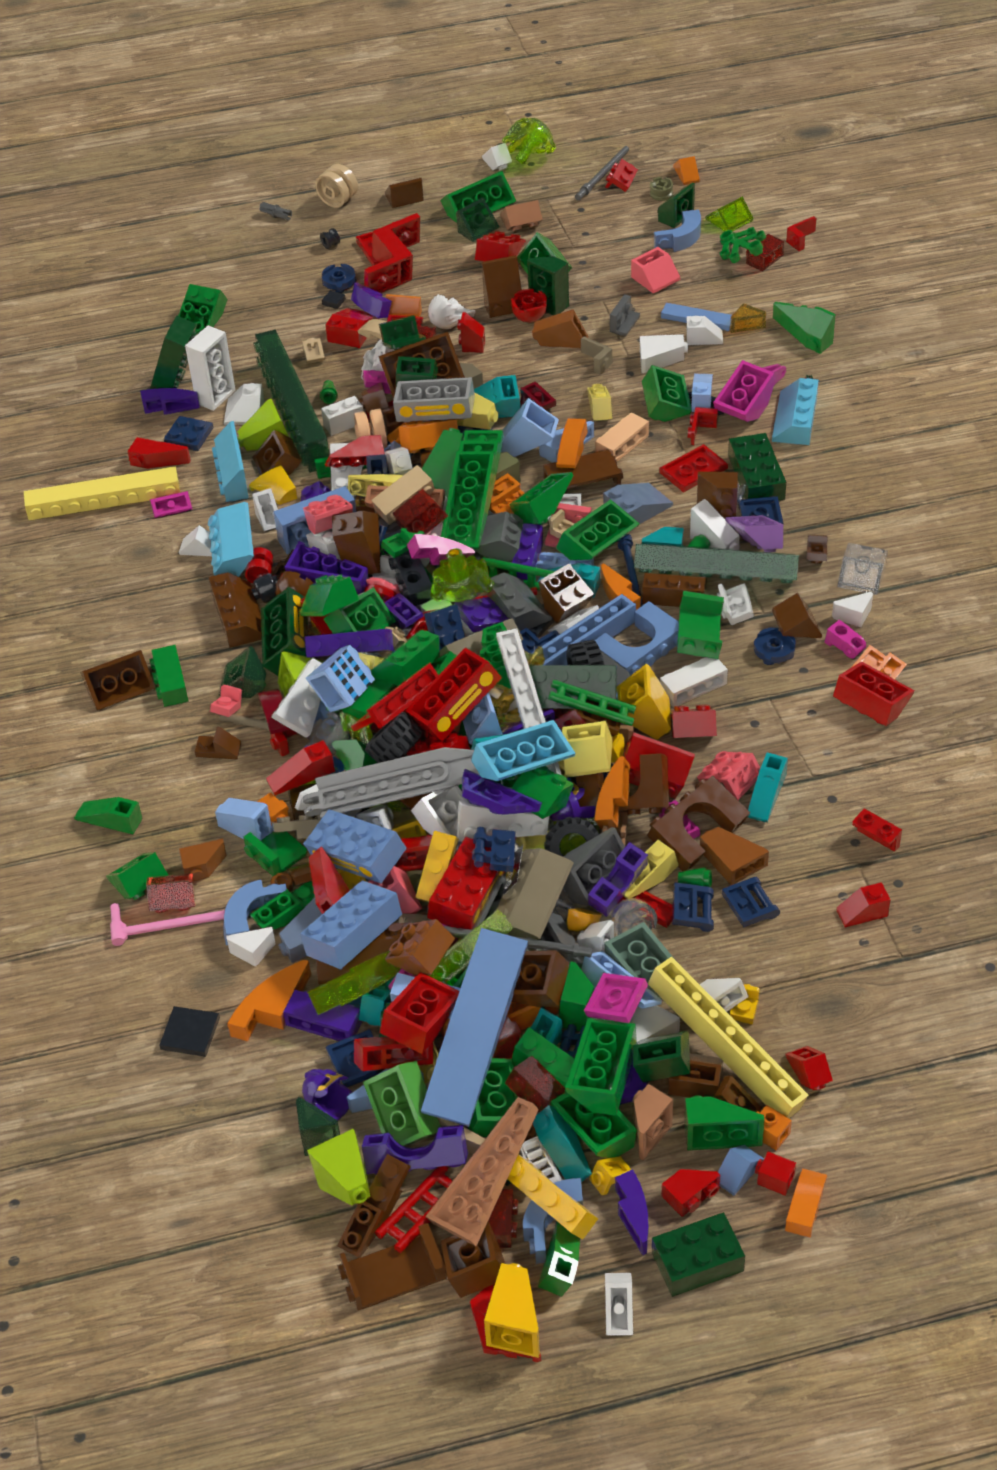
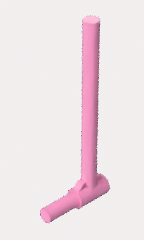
M114 903L110 906L112 921L110 923L111 941L113 945L120 946L124 944L129 935L224 920L225 910L127 927L121 921L119 904Z

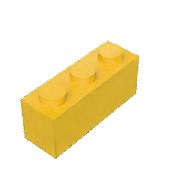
M438 831L433 832L415 898L429 902L430 897L455 856L459 838Z

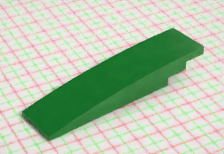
M465 430L463 441H460L459 451H456L441 537L462 543L472 549H479L496 480L504 437L503 430Z

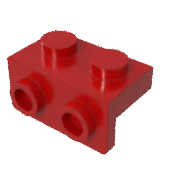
M621 159L618 164L615 162L610 169L611 172L605 179L607 181L605 188L608 189L613 183L626 192L638 169L624 159Z
M864 808L852 821V825L857 828L858 832L895 852L900 847L902 829Z

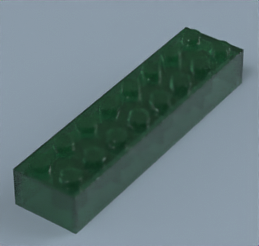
M637 543L634 568H639V572L651 573L653 569L659 570V574H672V571H679V575L691 576L693 572L699 573V577L709 578L712 577V574H720L719 578L731 579L732 575L740 576V580L752 581L753 577H760L762 582H772L774 578L781 579L780 583L793 584V580H797L799 554Z

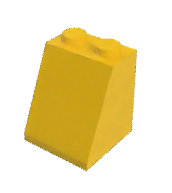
M645 664L617 686V695L619 701L636 706L634 714L628 713L627 715L634 718L632 726L657 740L671 730L669 696L651 667Z
M501 1263L484 1319L486 1345L539 1358V1329L528 1270L519 1264Z

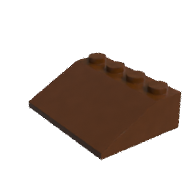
M448 332L378 356L393 399L396 392L398 356L435 359L438 366L437 379L465 378Z

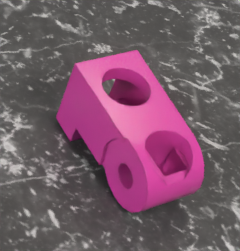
M840 619L827 629L824 643L830 647L832 645L836 646L847 657L853 659L866 649L865 640Z

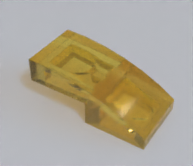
M518 708L508 711L507 714L497 716L500 727L509 726L521 721Z

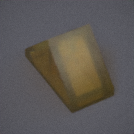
M744 303L735 311L730 319L731 333L766 328V311Z

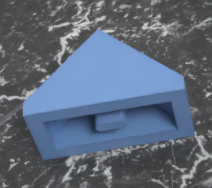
M745 1145L731 1148L718 1171L720 1174V1186L735 1196L755 1173L759 1159L764 1160V1158Z

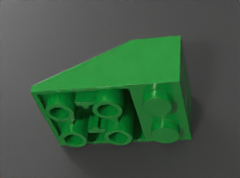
M189 284L178 316L196 323L195 332L199 334L207 326H215L224 312L228 299L219 289Z

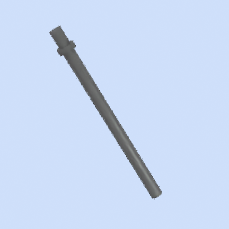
M444 926L453 937L477 940L480 931ZM516 937L527 940V948L545 951L557 950L559 953L572 954V957L576 958L577 955L592 957L593 948L579 946V943L569 945Z

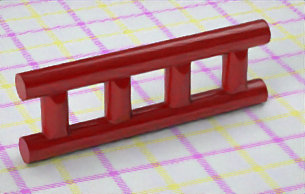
M437 1167L375 1230V1235L382 1239L388 1233L398 1241L394 1245L395 1250L402 1253L419 1235L418 1226L430 1223L426 1215L439 1199L428 1192L429 1189L436 1182L445 1188H448L453 1182L452 1179L445 1175L448 1167ZM420 1199L431 1206L423 1216L412 1209ZM403 1216L415 1223L406 1234L395 1226Z

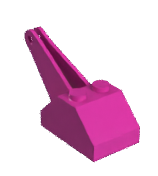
M742 360L713 402L715 409L746 422L759 419L769 404L774 385L785 376L786 367L775 364L761 368Z

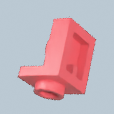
M228 685L221 686V697L211 704L210 712L230 717L241 708L242 690Z

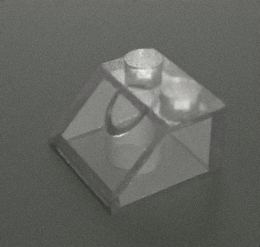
M848 543L837 587L865 593L872 592L877 595L886 570L888 550Z

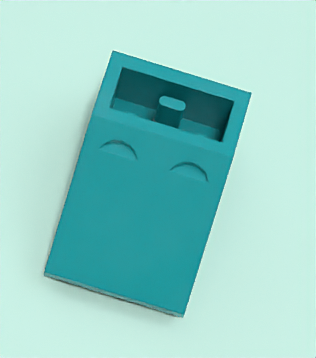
M515 375L496 377L474 389L475 393L495 404L498 418L513 417L520 409V396Z

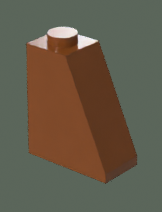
M573 309L535 321L532 330L533 338L538 341L540 346L581 348V338L589 337Z
M716 827L700 836V846L705 850L703 855L730 885L768 866L769 851L766 848L723 828Z

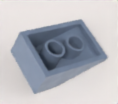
M650 483L621 484L603 493V504L611 499L640 524L673 506V502Z

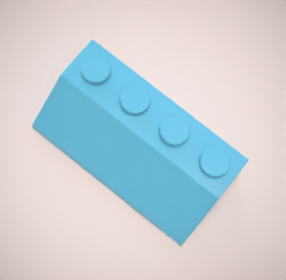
M799 378L780 391L772 442L810 445L819 380Z
M231 421L214 439L215 447H212L218 483H221L219 484L220 493L225 495L226 502L249 498L234 421Z
M246 502L219 508L208 520L210 529L209 539L211 540L210 552L212 553L211 565L213 566L214 575L228 572L239 577L254 556L249 507Z
M551 720L476 744L471 761L482 778L499 781L573 757L576 753L555 721Z

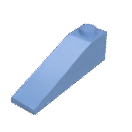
M604 951L592 953V957H584L581 970L593 984L594 990L603 973L634 977ZM646 988L637 1007L644 1009L661 1005L662 1000Z

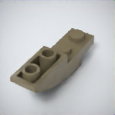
M362 809L342 814L355 817ZM299 815L297 820H290V816L277 817V821L272 822V831L295 830V838H307L322 818H320V815H316V818Z

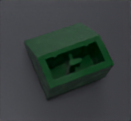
M398 356L396 387L399 381L437 379L438 366L436 360Z
M688 1031L642 1039L633 1045V1066L643 1083L690 1074Z

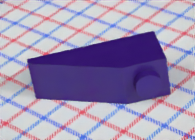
M400 593L385 602V605L396 620L394 624L400 629L408 627L424 616L421 611Z

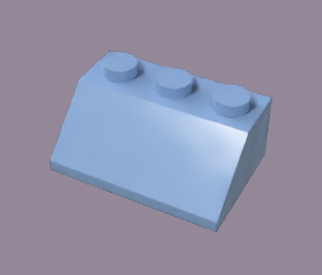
M488 692L463 720L467 738L471 745L475 738L503 735Z

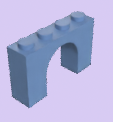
M648 601L635 611V627L653 639L650 643L641 647H629L621 644L607 633H604L595 641L602 652L626 669L631 676L645 664L652 666L655 661L667 655L671 649L677 646L679 621Z

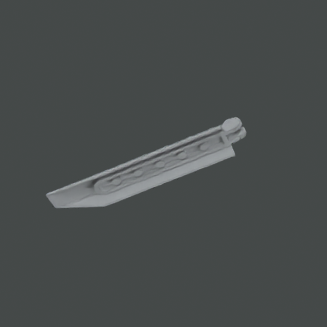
M444 747L315 778L318 792L303 796V803L312 804L319 802V804L306 807L304 813L306 816L320 815V818H323L329 809L339 813H346L462 784L464 769L480 775L471 761L474 750Z

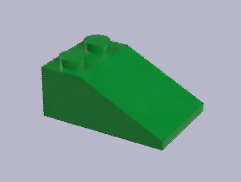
M573 473L549 475L509 504L513 513L523 519V523L542 525L549 520L548 517L555 513L574 476Z
M374 587L359 595L358 601L340 608L324 618L333 634L385 629L396 622Z
M693 1096L685 1098L684 1127L687 1151L726 1149L742 1145L747 1147L762 1146L764 1115L713 1097Z

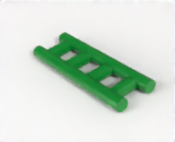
M486 557L482 561L483 565L489 566L490 571L484 572V580L499 575L497 568L508 570V574L517 577L516 572L527 574L528 580H522L529 588L536 587L539 591L540 587L539 583L536 582V576L546 577L555 572Z
M553 679L551 688L557 689V693L550 691L549 700L629 726L633 725L634 718L627 715L628 713L634 714L636 706ZM565 693L576 695L578 699L567 697ZM586 699L597 702L599 705L595 706L586 703ZM607 706L619 709V713L608 710Z

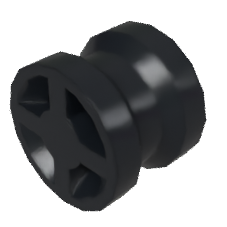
M331 228L328 232L320 233L321 243L326 249L331 248L333 244H340V237L336 229Z

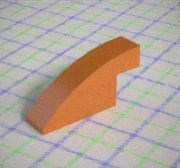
M302 960L290 965L258 985L241 1002L228 1021L230 1036L248 1041L257 1023L284 1030L286 1023L283 1011L294 990L303 992L311 976L309 961Z

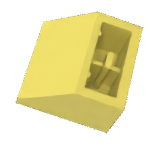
M606 721L563 727L562 733L576 753L575 756L564 759L566 777L610 772L612 737Z

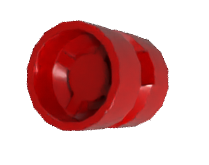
M253 548L254 556L245 570V577L252 584L255 579L272 572L273 554L266 548Z

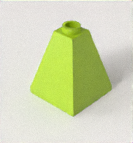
M271 398L237 431L239 434L237 437L240 447L244 446L246 451L258 450L273 430L289 437Z
M289 652L281 653L278 685L284 698L291 686L297 681V677L307 662L312 658Z
M354 1129L307 1150L318 1187L321 1190L350 1205L363 1203L370 1197L366 1169Z

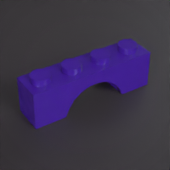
M390 629L305 637L307 658L331 657L340 648L351 645L358 653L394 651L393 634Z
M463 1125L439 1127L434 1140L421 1148L404 1147L398 1144L390 1133L365 1135L362 1143L366 1174L374 1173L377 1175L387 1154L410 1165L409 1171L421 1168L432 1170L440 1166L458 1167L466 1164L468 1155Z

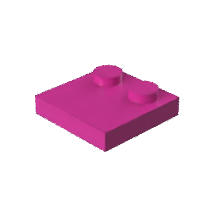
M603 973L584 1012L587 1017L629 1023L648 983L644 978Z

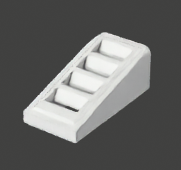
M538 1136L525 1141L519 1155L529 1162L542 1157L543 1159L532 1164L538 1169L547 1166L548 1168L542 1170L544 1175H552L553 1177L549 1180L553 1183L561 1181L562 1179L552 1158L540 1142Z

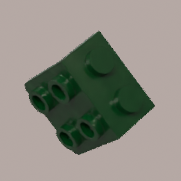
M414 315L379 324L383 346L397 350L426 339V336L419 334Z

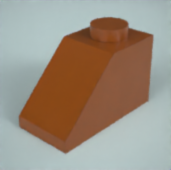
M223 838L179 848L187 883L209 878L227 856Z

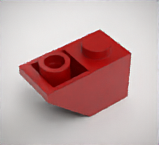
M462 312L461 319H458L457 323L458 330H461L458 342L459 345H462V352L484 353L485 327L466 312Z
M680 1169L662 1183L661 1197L683 1217L688 1212L692 1213L697 1210L701 1202L707 1197L712 1198L717 1194L720 1189V1174L717 1171Z

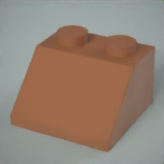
M538 200L507 206L500 213L506 229L513 230V232L520 231L525 226H529V228L537 227L543 220Z
M650 1084L643 1091L639 1090L633 1098L634 1127L637 1129L636 1144L639 1158L643 1161L672 1127L673 1099Z

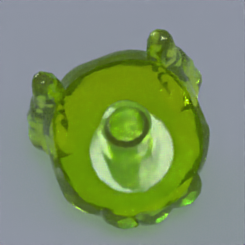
M532 117L517 120L502 139L503 143L511 142L507 147L509 153L519 150L515 159L521 164H526L525 162L529 156L534 154L535 151L537 154L545 152L546 154H551L556 149L553 135L548 126L540 119Z
M458 548L449 550L446 554L448 559L440 560L441 567L435 569L432 573L433 584L430 596L436 602L444 599L450 602L472 600L480 596L482 592H491L494 587V581L489 577L486 561L484 559L477 560L473 555L466 558L462 554V550Z

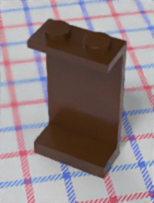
M609 449L580 456L576 468H557V462L543 465L544 479L551 474L572 472L574 476L567 489L611 478L617 486L621 485V480L623 479L622 469L617 467L616 458L611 455Z
M428 1223L418 1226L420 1237L415 1238L402 1253L397 1252L394 1246L349 1262L344 1252L339 1254L341 1264L337 1265L341 1280L347 1279L349 1286L345 1287L348 1300L350 1303L355 1302L358 1311L447 1279L445 1265Z

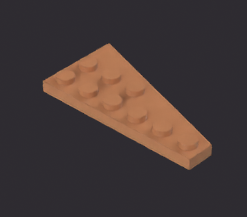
M519 1097L515 1100L426 1215V1218L431 1223L477 1246L539 1110L533 1103Z

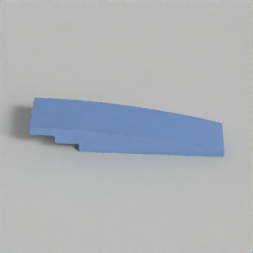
M481 928L436 1061L421 1113L469 1127L513 998V991L528 946L527 940Z

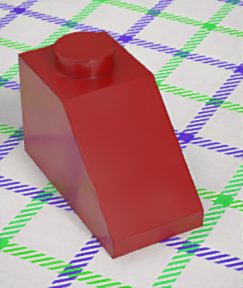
M880 882L860 887L836 908V911L846 928L888 917L891 899L884 885Z
M804 1046L785 1053L789 1064L803 1086L812 1090H820L826 1087V1083L833 1081L824 1052Z

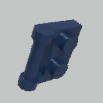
M752 877L722 889L724 899L743 928L767 918L774 919L780 914L777 905H773L761 887L762 883L758 877ZM749 890L754 891L764 906L763 909L759 907Z
M675 882L673 886L672 925L700 928L704 932L712 931L714 929V921L712 920L711 900L714 898V890L711 887ZM697 897L702 899V917H697Z

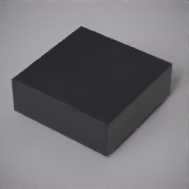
M330 290L322 299V305L338 309L346 300L345 294Z

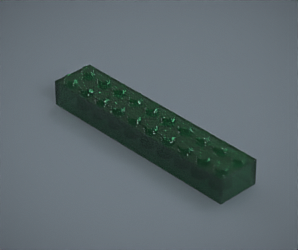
M276 329L255 334L256 342H253L255 352L258 353V356L255 357L258 368L260 367L267 388H271L272 399H275L277 410H280L282 421H285L287 432H291L290 436L293 443H296L295 447L299 455H301L302 465L307 466L309 473L315 472L314 459L329 457L328 440Z

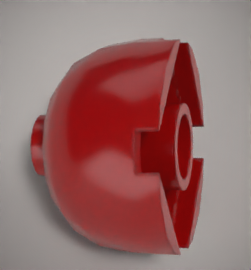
M523 289L516 292L515 297L511 299L513 314L518 320L526 323L540 320L544 316L547 307L546 295L541 291L539 293L534 292L533 289Z

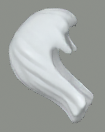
M439 294L431 300L428 308L430 321L441 329H451L457 326L462 312H466L471 317H474L475 314L474 310L464 308L454 298L448 300L445 296Z

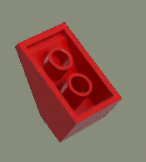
M352 308L336 312L331 315L325 324L327 342L361 348L367 337L359 334L358 330L369 320H379L380 318L366 311Z
M419 972L384 1010L380 1033L423 1054L435 1040L453 1011L460 991Z

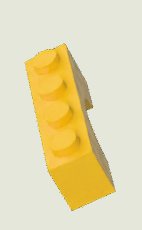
M518 1154L507 1179L568 1231L584 1239L598 1218L549 1180L536 1166Z

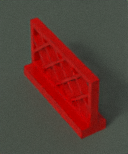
M431 663L425 665L367 709L368 713L351 725L353 731L374 722L378 728H381L407 709L438 677V673Z

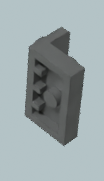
M624 294L610 313V332L627 336L640 318V313L632 311L631 296Z

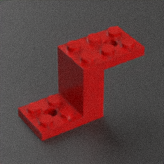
M418 213L373 231V258L378 264L364 269V286L383 293L412 280L413 254L408 250V247L420 243V216Z

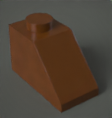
M382 382L361 392L362 398L359 401L363 409H366L367 414L371 410L389 407Z

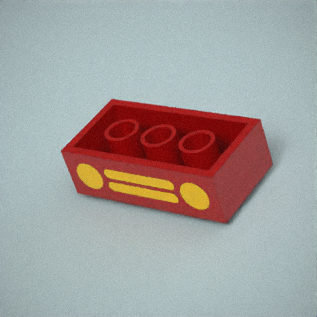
M464 648L405 711L419 727L442 742L466 718L468 713L481 702L483 697L496 686L502 677L489 661Z
M464 838L430 897L428 919H437L440 923L450 927L472 930L498 876H503L505 871L490 870V863L483 862L482 867L474 866L472 851L475 849V844L472 838ZM484 847L486 851L491 852V847Z

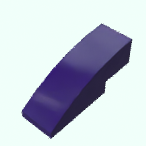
M357 282L354 283L351 296L353 303L377 318H388L392 301L382 297L383 294Z
M158 388L140 391L145 414L163 411L164 415L200 408L196 391L177 388Z
M632 1169L615 1177V1191L621 1200L618 1201V1215L643 1256L647 1254L648 1210L641 1184Z

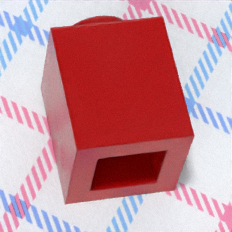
M768 1151L764 1160L759 1159L755 1169V1173L758 1174L757 1185L786 1196L795 1177L796 1162Z

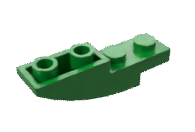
M306 882L292 893L288 889L250 914L251 918L261 929L272 927L274 930L287 926L315 898L313 882Z

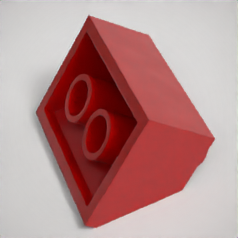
M861 661L839 675L833 697L840 700L843 704L858 710L859 713L869 716L877 723L887 726L898 718L915 690Z
M633 733L625 745L623 756L630 764L629 783L637 786L640 785V755L662 753L667 756L669 797L676 799L685 785L695 754Z

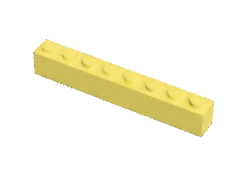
M175 466L24 491V502L28 519L35 520L150 501V499L180 493V486Z
M670 957L654 969L648 985L765 1105L770 1106L787 1118L792 1117L801 1109L809 1095L673 957Z

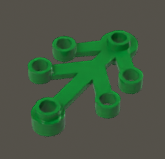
M754 227L738 233H734L732 230L723 232L720 235V243L723 245L720 252L722 260L729 258L731 263L738 262L741 259L739 255L740 247L749 250L754 256L760 255L763 252L761 241L766 238L765 232L763 230L756 232ZM733 244L732 252H730L729 247Z

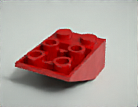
M500 231L483 235L482 238L477 239L475 260L485 262L515 255L517 257L526 239L521 238L517 234L506 236L504 232Z

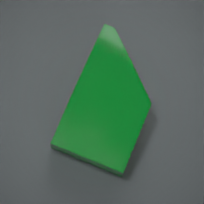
M401 528L400 534L397 533L382 540L381 547L393 558H396L409 550L407 544L415 534H424V532L412 533L408 532L406 528Z

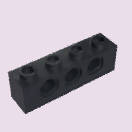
M401 530L385 534L384 539H387L397 533L400 534ZM383 549L384 554L389 556L388 562L391 570L396 572L395 579L397 584L403 588L401 589L402 595L410 603L417 606L434 599L432 584L420 558L411 559L409 550L393 558Z

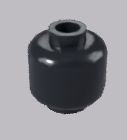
M266 573L254 580L253 585L255 588L251 590L257 600L261 598L263 602L267 603L276 597L275 589L278 581L276 575L272 576V574Z

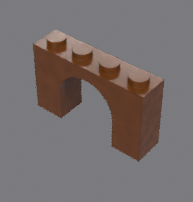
M662 753L640 755V785L635 794L628 798V806L619 807V813L627 812L629 816L641 815V811H649V814H662V810L669 808L667 756ZM604 772L576 776L577 787L585 789L583 796L578 800L579 807L597 805L599 793L604 783Z
M713 775L708 780L702 779L695 786L696 790L692 793L686 792L680 798L678 805L672 804L664 812L666 815L662 818L656 817L649 825L651 829L647 836L654 843L659 840L675 851L678 867L682 871L691 869L700 861L705 853V850L687 833L683 824V816L692 812L707 814L723 829L733 833L746 821L750 814Z

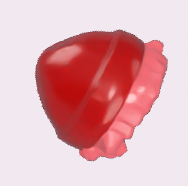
M371 577L366 579L367 585L364 592L374 587L384 603L400 593L397 584L393 585V583H389L381 578Z

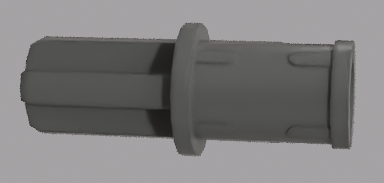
M265 202L260 204L259 210L272 215L274 218L279 217L289 221L291 218L288 216L292 217L291 210L281 208L277 204L272 205Z

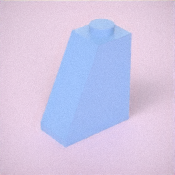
M228 798L215 811L218 826L242 839L243 836L251 832L259 840H262L273 832L268 805L265 803Z

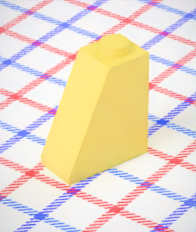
M475 393L472 417L457 419V426L491 430L494 423L498 420L495 404Z

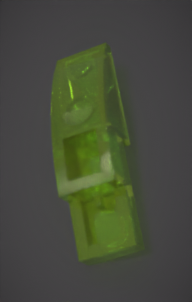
M500 909L496 910L462 940H459L448 949L433 973L428 976L444 984L448 983L469 965L481 928L506 935L514 928Z
M388 950L349 969L350 972L307 992L317 1014L320 1015L338 1005L343 1006L397 975L401 968L385 960L390 951Z

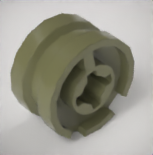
M662 177L654 178L653 182H650V196L658 201L668 200L673 196L672 180L667 177L665 179H662Z

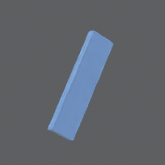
M666 303L661 312L662 319L687 323V316H705L721 330L730 331L735 315Z

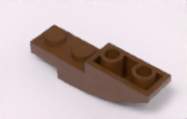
M388 1154L386 1155L369 1188L370 1197L357 1205L337 1247L358 1258L364 1254L376 1237L375 1230L389 1217L402 1193L400 1188L411 1168L410 1165Z

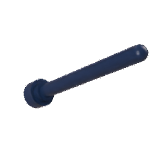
M627 534L617 541V545L623 551L629 580L632 583V591L641 597L640 607H642V596L631 553L633 540L632 536Z

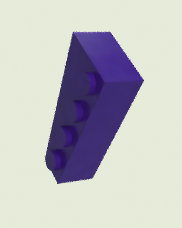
M301 541L297 543L285 566V572H297L301 574L300 578L305 580L307 577L313 583H316L315 579L325 575L328 577L342 574L343 577H351L357 595L364 593L367 585L366 579H369L366 567L346 559L343 561L339 560L336 555L331 553L328 555L320 552L319 548L314 546L309 548Z

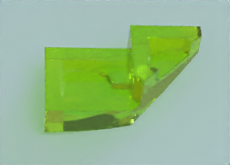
M339 713L343 731H350L351 740L357 739L368 744L373 738L370 726L367 725L353 731L351 725L359 719L348 713Z

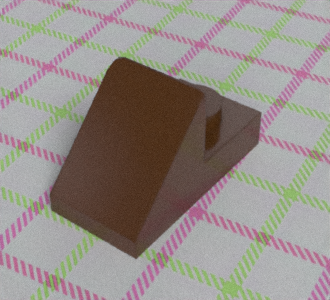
M217 726L214 737H198L195 756L200 758L238 759L241 740Z
M732 1076L724 1077L715 1094L717 1099L753 1112L761 1111L762 1107Z

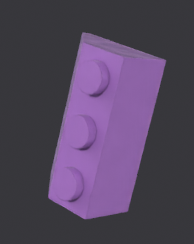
M763 515L725 518L726 522L739 536L751 543L752 546H757L758 549H763L764 552H776V549H783V524Z

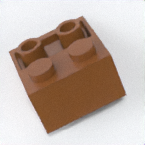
M437 919L408 923L403 927L399 939L390 946V952L385 960L415 976L419 972L431 975L455 938Z

